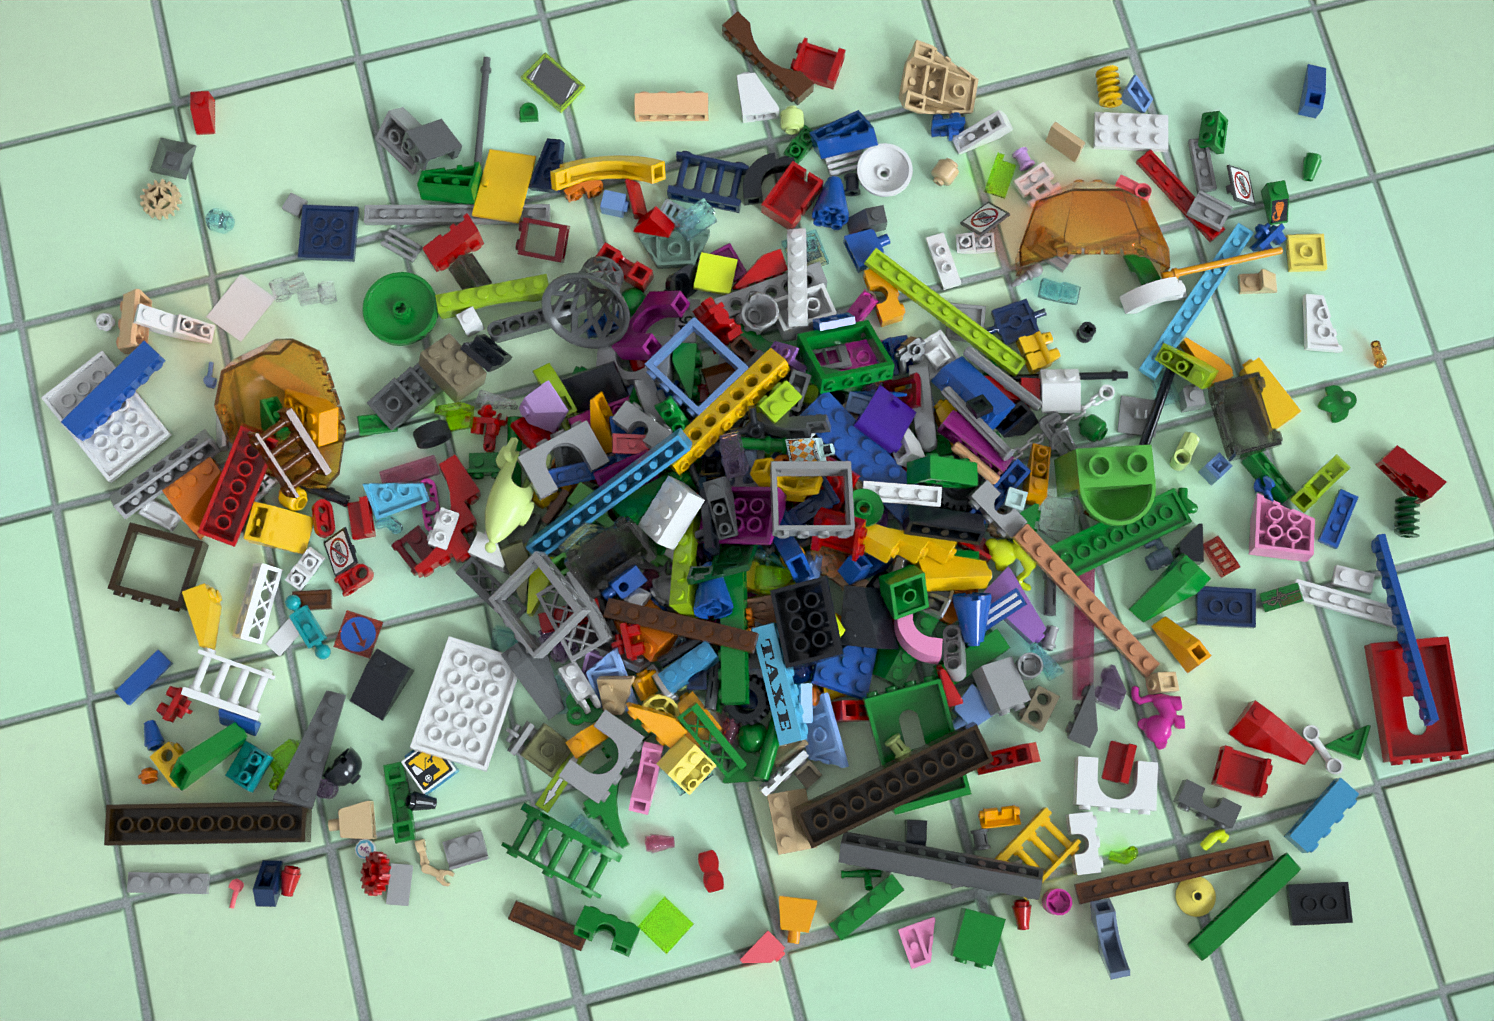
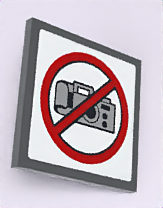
M1227 165L1230 184L1226 186L1227 194L1231 192L1234 201L1256 206L1249 171Z
M988 201L961 221L960 224L982 237L989 233L991 229H995L999 223L1010 216V213Z

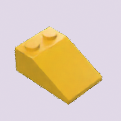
M204 583L182 591L199 646L215 650L222 610L220 603L222 596L218 590L216 591V589Z

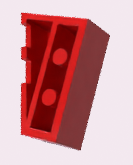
M1398 445L1392 448L1375 464L1407 496L1420 498L1415 501L1418 504L1432 498L1447 483V481Z

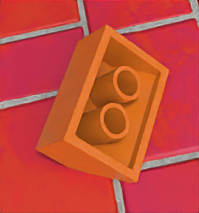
M651 599L645 605L646 607L662 610ZM614 621L617 631L622 635L619 624L623 622ZM640 627L642 635L632 637L634 644L644 643L646 653L642 655L650 662L658 661L657 657L668 652L678 638L677 635Z

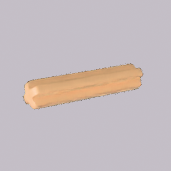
M956 442L952 446L951 450L960 458H968L970 462H976L978 473L994 485L999 481L1000 476L963 444Z

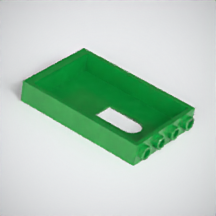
M935 675L924 677V681L916 683V680L904 683L905 686L897 688V685L886 687L884 692L878 693L875 690L866 693V697H862L880 766L896 759V755L891 748L885 745V742L890 737L899 733L900 739L905 744L899 717L906 710H912L918 715L925 744L955 730L941 678H935ZM967 775L893 809L892 812L897 815L970 795L972 793Z

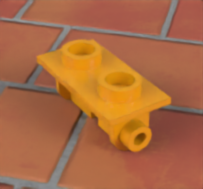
M1019 806L1001 807L999 812L997 808H983L978 814L982 829L1021 825Z

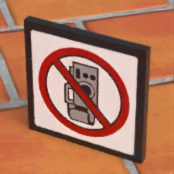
M346 527L323 542L335 577L358 563L355 554L357 552L355 546L351 543Z

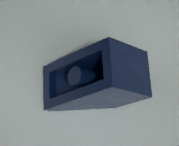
M262 860L253 886L256 907H276L281 893L282 861Z

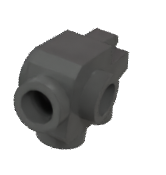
M910 336L896 350L894 357L898 360L899 374H907V361L911 360L912 363H917L922 359L926 343L921 337Z

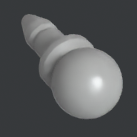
M1039 263L1030 264L1028 269L1024 270L1025 274L1016 278L1012 282L1011 287L1019 286L1028 279L1032 281L1033 277H1039L1043 272L1042 266Z

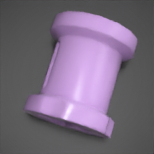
M1022 147L1012 154V157L1016 158L1020 165L1019 170L1021 172L1030 169L1035 164L1034 160H1031L1027 153V147Z

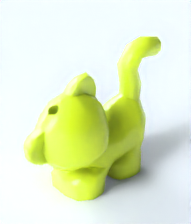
M995 538L988 539L985 544L992 556V561L995 563V568L998 571H1003L1015 559H1018L1024 570L1016 579L1023 590L1030 591L1031 585L1026 584L1024 579L1030 575L1037 564L1014 540V543L1006 538L1000 540Z

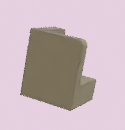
M810 760L794 773L806 789L822 776Z

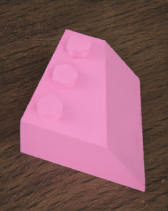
M1257 493L1250 518L1249 555L1307 562L1314 555L1315 518L1295 509L1286 508L1280 505L1281 503L1275 500H1268L1263 495Z

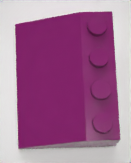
M731 487L734 496L738 535L719 540V544L771 545L774 536H772L770 487ZM777 487L780 525L785 511L787 495ZM702 515L699 530L703 529Z

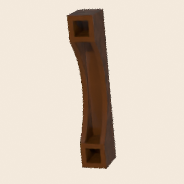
M738 11L722 24L724 39L728 42L731 41L735 45L736 50L740 54L743 53L751 65H756L760 69L761 74L773 82L776 89L782 90L790 102L799 105L813 92L814 83L801 71L782 68L763 55L753 39L750 22Z

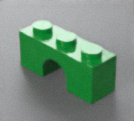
M584 905L573 934L592 942L596 933L606 931L613 937L610 950L629 957L638 938L640 927H637L632 922L620 920L613 914L603 913L596 907Z

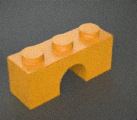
M871 269L864 270L863 279L867 290L881 292L886 296V301L877 304L875 308L880 326L884 327L902 321L905 308L903 303H899L898 289Z

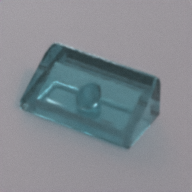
M496 625L493 629L490 648L506 651L519 641L514 637L515 633L511 628Z

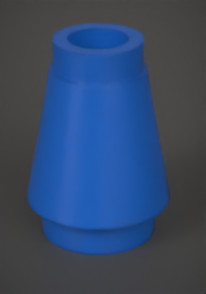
M146 721L144 723V746L147 747L148 751L158 750L163 746L165 740L156 721Z

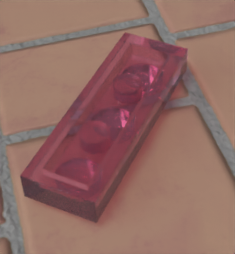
M431 455L380 471L379 474L382 483H412L439 475L440 471L435 455Z

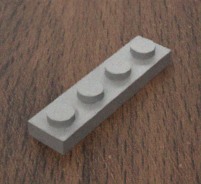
M128 872L127 893L209 894L210 874Z

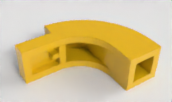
M772 457L756 459L754 461L750 475L759 487H770L771 461H774ZM777 476V487L787 495L786 500L794 502H804L807 495L818 494L823 482L821 476Z

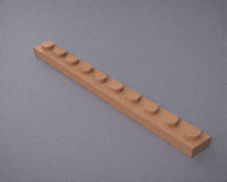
M1024 524L1012 537L1013 540L1144 678H1147L1160 663L1028 524Z

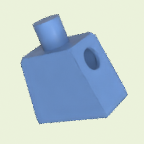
M973 684L961 697L963 704L956 705L952 709V712L957 716L952 721L955 730L973 721L978 726L992 717L980 691Z

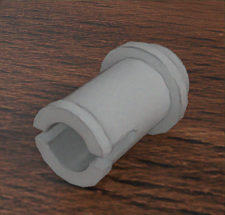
M1047 625L1045 637L1041 641L1042 649L1053 651L1056 648L1055 641L1059 628Z

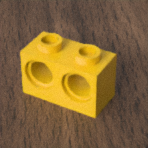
M168 741L154 752L150 758L171 786L179 788L169 776L178 757L183 755L184 749L179 743L175 744ZM169 751H172L173 757L170 761H167L166 755Z

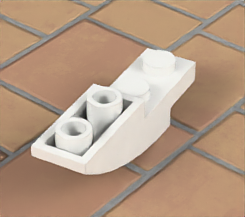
M143 304L137 305L133 322L147 327L149 331L208 344L212 343L215 325L181 314L176 316Z

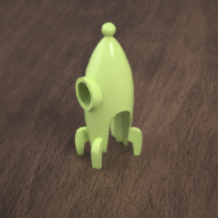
M511 438L507 446L502 447L496 458L497 466L501 470L492 486L485 508V529L489 542L485 544V550L488 553L495 552V544L509 536L518 525L524 526L534 508L535 503L531 501L534 490L527 477L522 487L515 485L511 479L519 455V451L515 452L518 443L517 438ZM548 454L546 466L547 469H551L552 456Z

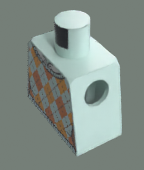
M822 438L785 440L790 461H827L826 456L835 454L833 444L823 445Z

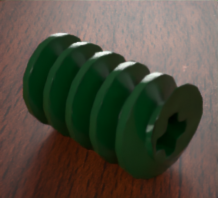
M1403 496L1395 499L1397 506L1394 507V510L1398 513L1394 515V518L1397 519L1394 522V526L1398 528L1394 529V533L1399 537H1420L1419 534L1414 533L1415 530L1420 529V527L1414 525V523L1420 522V519L1414 518L1415 515L1420 514L1419 511L1414 510V508L1420 507V504L1415 503L1420 498Z

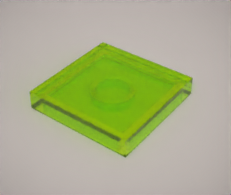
M664 896L637 927H640L642 932L663 952L668 954L694 923Z

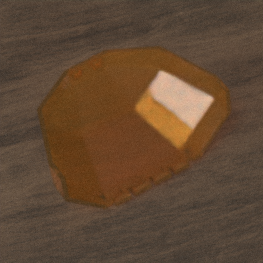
M1075 180L1073 183L1035 201L1015 258L1016 276H1020L1024 267L1056 257H1063L1066 253L1067 255H1081L1082 248H1084L1085 255H1100L1101 248H1103L1104 255H1119L1120 248H1122L1123 255H1137L1160 264V274L1170 269V250L1148 201L1102 180H1093L1092 182Z
M286 338L274 339L233 359L221 370L214 403L226 439L232 445L243 423L262 430L260 400L278 396L282 406L285 407L286 389L327 399L338 407V441L320 447L316 446L332 472L327 476L314 474L301 484V486L310 489H327L340 475L346 436V427L341 422L345 420L342 406H338L340 405V400L336 389H333L335 385L331 373L327 372L329 367L326 358L321 356L320 350L296 339ZM295 442L274 458L281 467L297 455L301 448ZM305 458L288 470L285 475L292 482L307 471L311 463ZM268 467L266 475L275 477Z

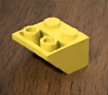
M685 735L656 763L689 795L717 766Z

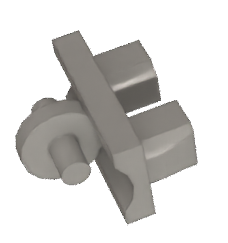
M526 721L521 730V726L518 724L515 725L513 730L507 727L506 731L510 734L506 741L512 742L507 751L514 756L522 757L520 753L525 748L523 743L527 738L531 740L537 732L534 728L535 726Z

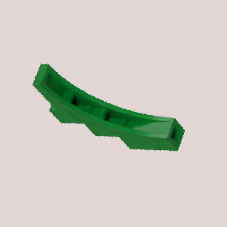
M636 719L628 726L645 737L643 741H645L653 733H648L641 726V720ZM610 737L601 742L604 746L601 750L607 759L611 757L612 760L592 772L593 774L607 773L617 763L618 748ZM619 781L616 786L614 784L611 785L608 790L611 793L605 802L600 801L598 804L589 798L583 802L585 805L583 811L588 818L592 817L594 820L602 817L600 822L606 831L609 829L613 834L611 840L617 848L620 846L624 849L630 844L622 830L618 815Z

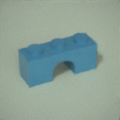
M703 642L657 675L667 690L674 694L687 685L689 678L702 670L707 671L720 661L712 645Z

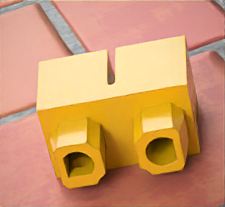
M1038 331L1033 335L1018 338L1016 345L1021 356L1027 360L1025 365L1029 374H1034L1050 367L1054 361L1060 358L1061 355L1057 348L1048 350L1046 346L1053 343L1051 332L1041 334Z

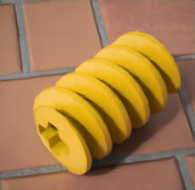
M1114 65L1100 68L1095 73L1097 78L1096 84L1098 85L1097 91L1099 92V105L1105 108H1114L1122 104V100H1119L1122 94L1117 93L1121 91V87L1117 86L1120 84V80L1117 79L1119 73L1116 72L1118 67Z

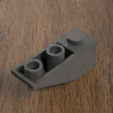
M728 475L703 482L719 540L737 536L738 529L734 496Z
M1089 682L1088 686H1084L1081 692L1082 701L1080 704H1076L1073 711L1075 717L1072 722H1068L1065 729L1068 739L1088 748L1091 747L1098 731L1095 689L1092 682Z

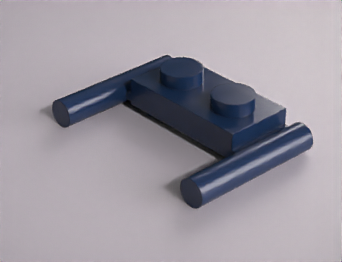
M821 476L824 489L820 490L818 494L812 495L788 512L785 508L783 519L787 525H807L814 520L821 507L831 509L833 505L840 502L826 476Z

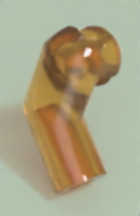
M1372 341L1371 349L1375 359L1374 366L1383 368L1387 364V357L1382 350L1380 341Z

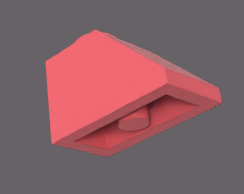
M767 930L740 958V961L742 963H772L774 960L778 962L785 955L783 952L785 947Z

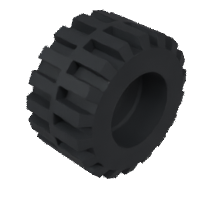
M756 674L749 675V689L758 698V704L754 710H746L741 705H725L721 700V704L725 706L723 709L724 713L727 712L729 714L727 717L730 720L733 718L735 720L734 723H742L745 726L747 724L753 725L765 718L769 711H771L763 677L759 678Z

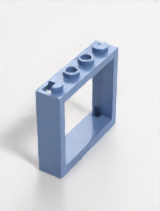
M695 317L645 363L646 373L652 380L657 379L663 391L666 393L670 392L673 395L674 401L680 406L683 404L687 408L686 412L693 418L698 417L748 369V366ZM693 331L736 370L699 407L656 368Z

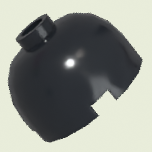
M352 747L350 749L347 748L334 760L331 767H327L323 777L336 786H346L349 783L353 785L361 777L359 775L362 769L361 757Z

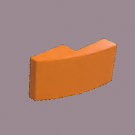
M591 180L575 184L563 191L570 203L571 201L579 200L583 194L588 199L591 197L595 198L602 193L604 187L601 180Z

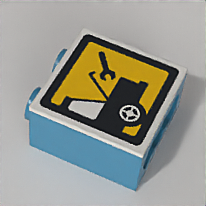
M414 750L404 756L405 759L401 762L423 794L426 795L460 771L452 761Z

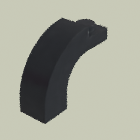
M774 152L757 159L749 167L744 177V206L763 203L761 186L764 180L772 174L785 172L792 161L795 162L794 157L782 156L776 159Z

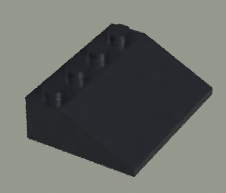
M827 576L770 590L787 669L796 670L812 666L844 654Z

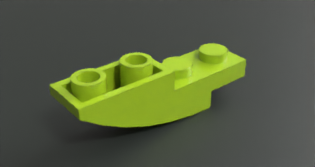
M547 363L532 372L539 386L546 381L551 383L569 410L561 423L564 431L571 429L568 418L578 415L577 409L550 363Z

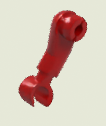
M501 413L497 415V420H500L502 417ZM485 433L483 449L486 452H493L496 445V436Z

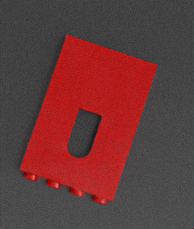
M1448 636L1416 639L1439 717L1436 723L1426 726L1425 732L1421 735L1412 734L1407 726L1403 697L1413 696L1414 687L1408 678L1409 670L1407 663L1403 661L1401 644L1398 641L1370 643L1364 646L1383 763L1390 762L1391 766L1403 765V761L1410 760V764L1423 763L1422 759L1428 758L1430 762L1442 761V757H1449V760L1462 759V755L1469 754Z

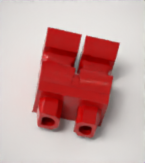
M710 296L692 312L698 321L727 347L743 333L741 325L736 324L734 319H729L728 311L723 308L724 304L722 302L716 304Z

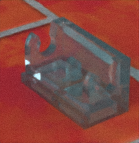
M703 198L675 217V229L689 241L717 222L716 217L713 215L715 211Z

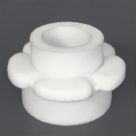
M102 313L96 319L97 327L100 330L109 331L115 325V319L109 313Z

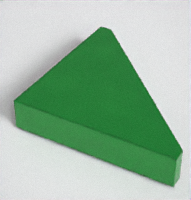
M1365 725L1325 744L1324 747L1350 758L1361 760L1371 725Z

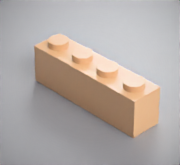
M645 91L635 93L636 122L709 121L708 93L702 91L686 93L684 91L667 93L665 91L658 93Z

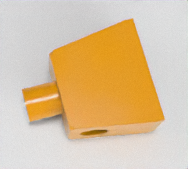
M779 896L780 929L788 930L787 943L799 944L800 932L809 933L817 900Z

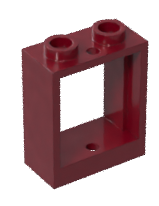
M523 217V221L521 220L519 223L521 235L520 239H517L516 242L517 254L564 263L570 226ZM529 223L559 229L555 256L525 251Z

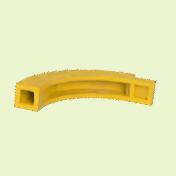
M618 155L584 158L560 164V168L550 171L552 189L556 191L581 182L600 179H632L651 184L666 179L665 161L641 156Z

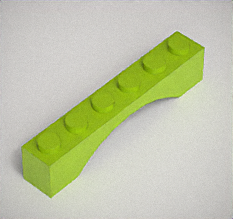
M547 274L438 294L435 295L438 313L443 320L457 317V314L472 306L474 309L507 302L541 301L544 291L549 285Z

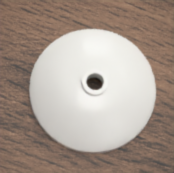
M887 143L868 148L861 155L857 165V176L861 185L871 194L880 197H890L902 192L910 183L913 173L912 162L907 153L900 147ZM885 173L887 176L882 177L881 174Z

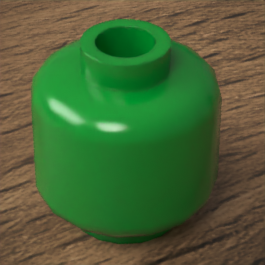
M1095 414L1082 417L1078 424L1080 426V435L1091 442L1101 441L1108 432V428H1106L1107 423Z

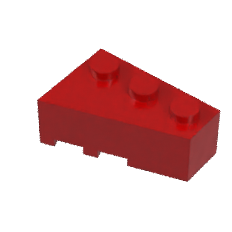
M468 213L463 216L464 220L457 226L452 224L449 227L451 230L444 236L439 234L422 248L436 272L447 269L451 263L461 261L468 253L478 251L484 245L479 230Z

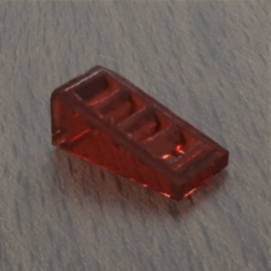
M1219 535L1203 544L1204 551L1221 578L1241 567ZM1217 543L1218 547L1212 550L1209 548L1210 546ZM1219 550H1221V551L1223 552V553L1219 554L1218 556H1215V555H1214V553L1217 552V551H1219ZM1225 556L1226 560L1220 563L1218 559ZM1229 563L1231 566L1225 569L1223 566Z

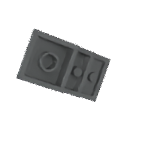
M417 363L413 368L410 366L397 379L394 377L367 404L392 431L437 398L443 390Z

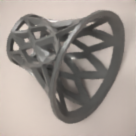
M595 256L589 258L578 273H568L554 279L547 286L542 297V311L552 330L569 343L584 348L599 349L617 343L625 335L630 322L628 305L620 293V288L624 281L621 267L610 258ZM588 279L599 282L609 289L598 288ZM568 284L563 291H559V289ZM575 284L576 286L574 292H569V290ZM585 294V304L576 309L579 295ZM551 296H560L552 309ZM573 298L571 308L560 311L565 300ZM600 301L602 307L593 319L592 306ZM613 302V308L611 313L609 310V306ZM617 306L619 311V319L616 317ZM587 309L588 321L578 328V315ZM605 313L607 322L602 331L598 320ZM571 314V332L566 330L558 322L557 318ZM614 321L619 328L615 333L608 336ZM593 325L599 339H587L580 337V335Z

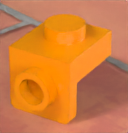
M645 668L640 673H636L637 676L632 685L641 701L658 692L651 677L656 673L655 669L647 670Z

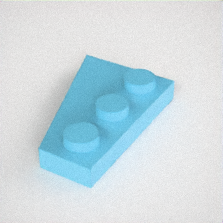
M423 482L362 484L376 520L430 501Z

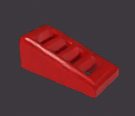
M940 664L936 665L937 674L941 678L948 706L952 707L963 704V699L946 670Z

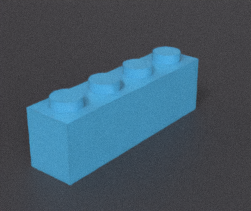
M1335 778L1284 837L1301 853H1312L1319 845L1317 842L1329 835L1331 832L1330 827L1343 819V812L1356 804V798L1359 793L1342 778Z

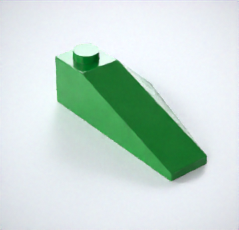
M1181 552L1129 610L1144 623L1197 594L1211 578L1186 554Z

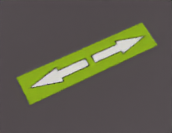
M571 752L535 805L548 813L568 784V782L559 777L560 773L570 759L580 766L586 756L576 759Z

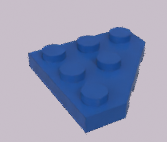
M846 646L843 648V655L814 665L811 683L863 700L862 697H866V693L869 692L877 649Z

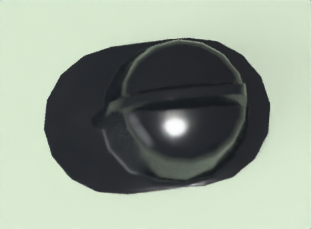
M686 265L669 275L663 291H681L686 299H688L698 291L693 288L698 268L694 265Z

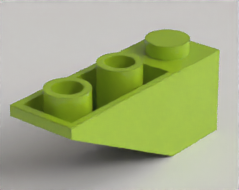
M1163 343L1154 359L1200 389L1210 387L1219 370L1206 362L1166 343Z

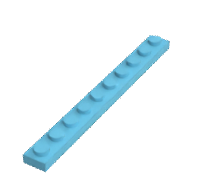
M1238 223L1213 261L1239 256L1254 232ZM1232 265L1204 272L1138 371L1152 380L1156 379L1164 365L1154 359L1163 343L1177 348Z

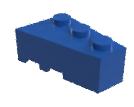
M859 110L810 132L814 151L821 159L878 145L874 127Z

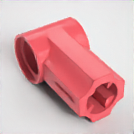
M1120 175L1113 188L1114 191L1133 199V202L1139 206L1147 204L1152 192L1148 184L1138 183L1123 175ZM1143 192L1146 196L1142 197L1138 193Z

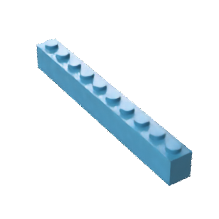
M681 428L677 429L528 540L526 549L531 554L535 551L545 552L547 555L550 554L580 527L592 523L690 451L692 441Z

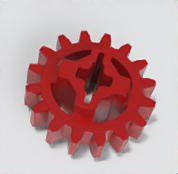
M374 851L365 857L366 863L362 864L360 872L363 874V877L360 879L363 883L361 888L365 889L364 893L368 894V896L382 895V891H386L385 885H389L391 874H389L391 866L388 864L390 859H386L387 854Z

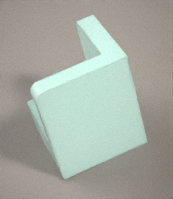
M1009 487L1005 501L1000 508L1004 510L1015 508L1019 513L1022 512L1028 492Z

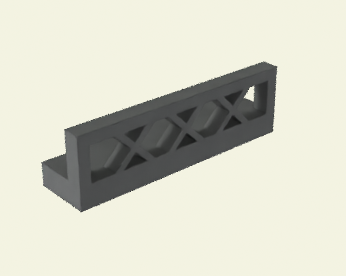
M471 557L456 574L494 609L495 607L488 599L502 584ZM474 563L478 567V575L469 576L465 570ZM481 578H489L491 580V588L483 589L481 587ZM511 594L509 598L512 601H508V598L505 601L508 604H517L521 608L516 614L520 618L527 611V608Z

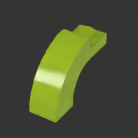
M1336 454L1291 497L1290 501L1305 513L1351 467Z

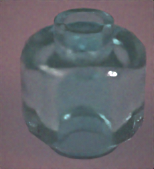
M220 208L211 209L205 218L208 229L221 234L228 233L235 225L232 213Z

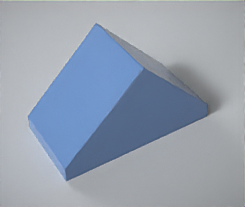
M1133 75L1124 89L1120 100L1138 112L1145 113L1153 98L1137 75Z
M1219 452L1198 473L1212 486L1233 465Z

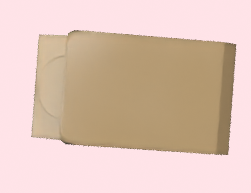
M1261 269L1259 273L1239 274L1237 276L1239 294L1277 293L1276 274Z

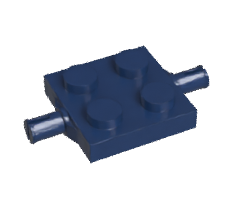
M1026 298L991 310L994 326L984 329L991 334L997 332L1005 345L1016 343L1020 337H1027L1038 332L1037 318L1047 316L1045 308L1034 312Z

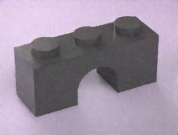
M1188 779L1182 780L1173 802L1178 804L1177 807L1186 812L1191 810L1196 813L1195 816L1204 821L1209 819L1215 822L1214 826L1220 829L1233 828L1242 806L1222 797L1218 799L1213 808H1209L1202 800L1205 788Z

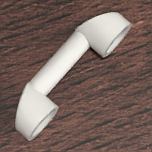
M1314 725L1305 726L1302 736L1305 740L1312 742L1325 760L1326 770L1331 774L1341 773L1343 763L1339 759L1332 758L1318 738L1320 735L1319 729Z

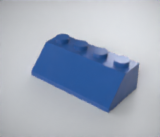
M963 356L945 365L931 380L941 391L945 387L950 386L965 402L983 394L992 404L993 412L980 418L992 430L999 425L1016 405Z

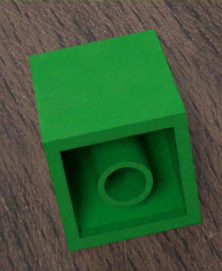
M961 908L950 956L955 957L954 961L964 964L967 963V960L975 962L974 966L986 969L987 966L992 967L1006 919Z

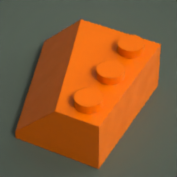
M211 457L162 490L182 520L200 540L204 535L197 532L223 471L217 461Z

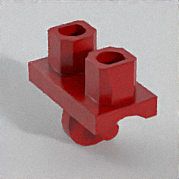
M487 404L483 405L481 410L477 412L481 417H466V422L471 423V433L483 435L484 425H486L487 435L498 436L500 426H505L506 422L505 420L492 418L496 415V411L493 410L491 405Z
M621 623L619 625L622 638L621 634L615 635L616 642H613L611 646L613 649L618 647L619 654H624L626 651L627 659H631V661L637 660V656L646 653L643 642L633 643L632 637L642 635L641 628L638 624L628 625L627 623Z
M170 686L166 695L173 698L170 705L161 702L156 709L163 716L162 719L174 723L176 717L182 719L185 713L192 714L193 710L188 708L192 701L187 699L188 696L181 694L182 687Z

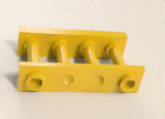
M1044 807L994 859L1008 861L1012 855H1017L1026 865L1040 867L1021 846L1026 840L1028 842L1031 841L1052 862L1045 871L1043 870V883L1069 854L1073 856L1080 847L1078 845L1081 841L1074 839L1071 842L1050 821L1049 816L1052 812L1047 807ZM1039 826L1045 827L1065 847V850L1059 856L1036 835L1035 831Z

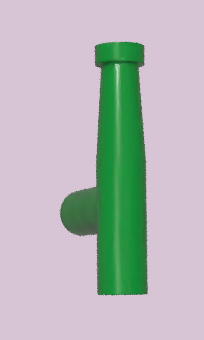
M841 870V878H864L865 890L870 891L873 889L872 877H881V870Z

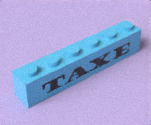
M777 623L752 628V632L759 634L756 650L779 746L805 740L808 735V727L802 718L804 711L802 705L799 704L797 697L799 690L797 685L794 684L792 677L794 676V670L787 669L785 666Z

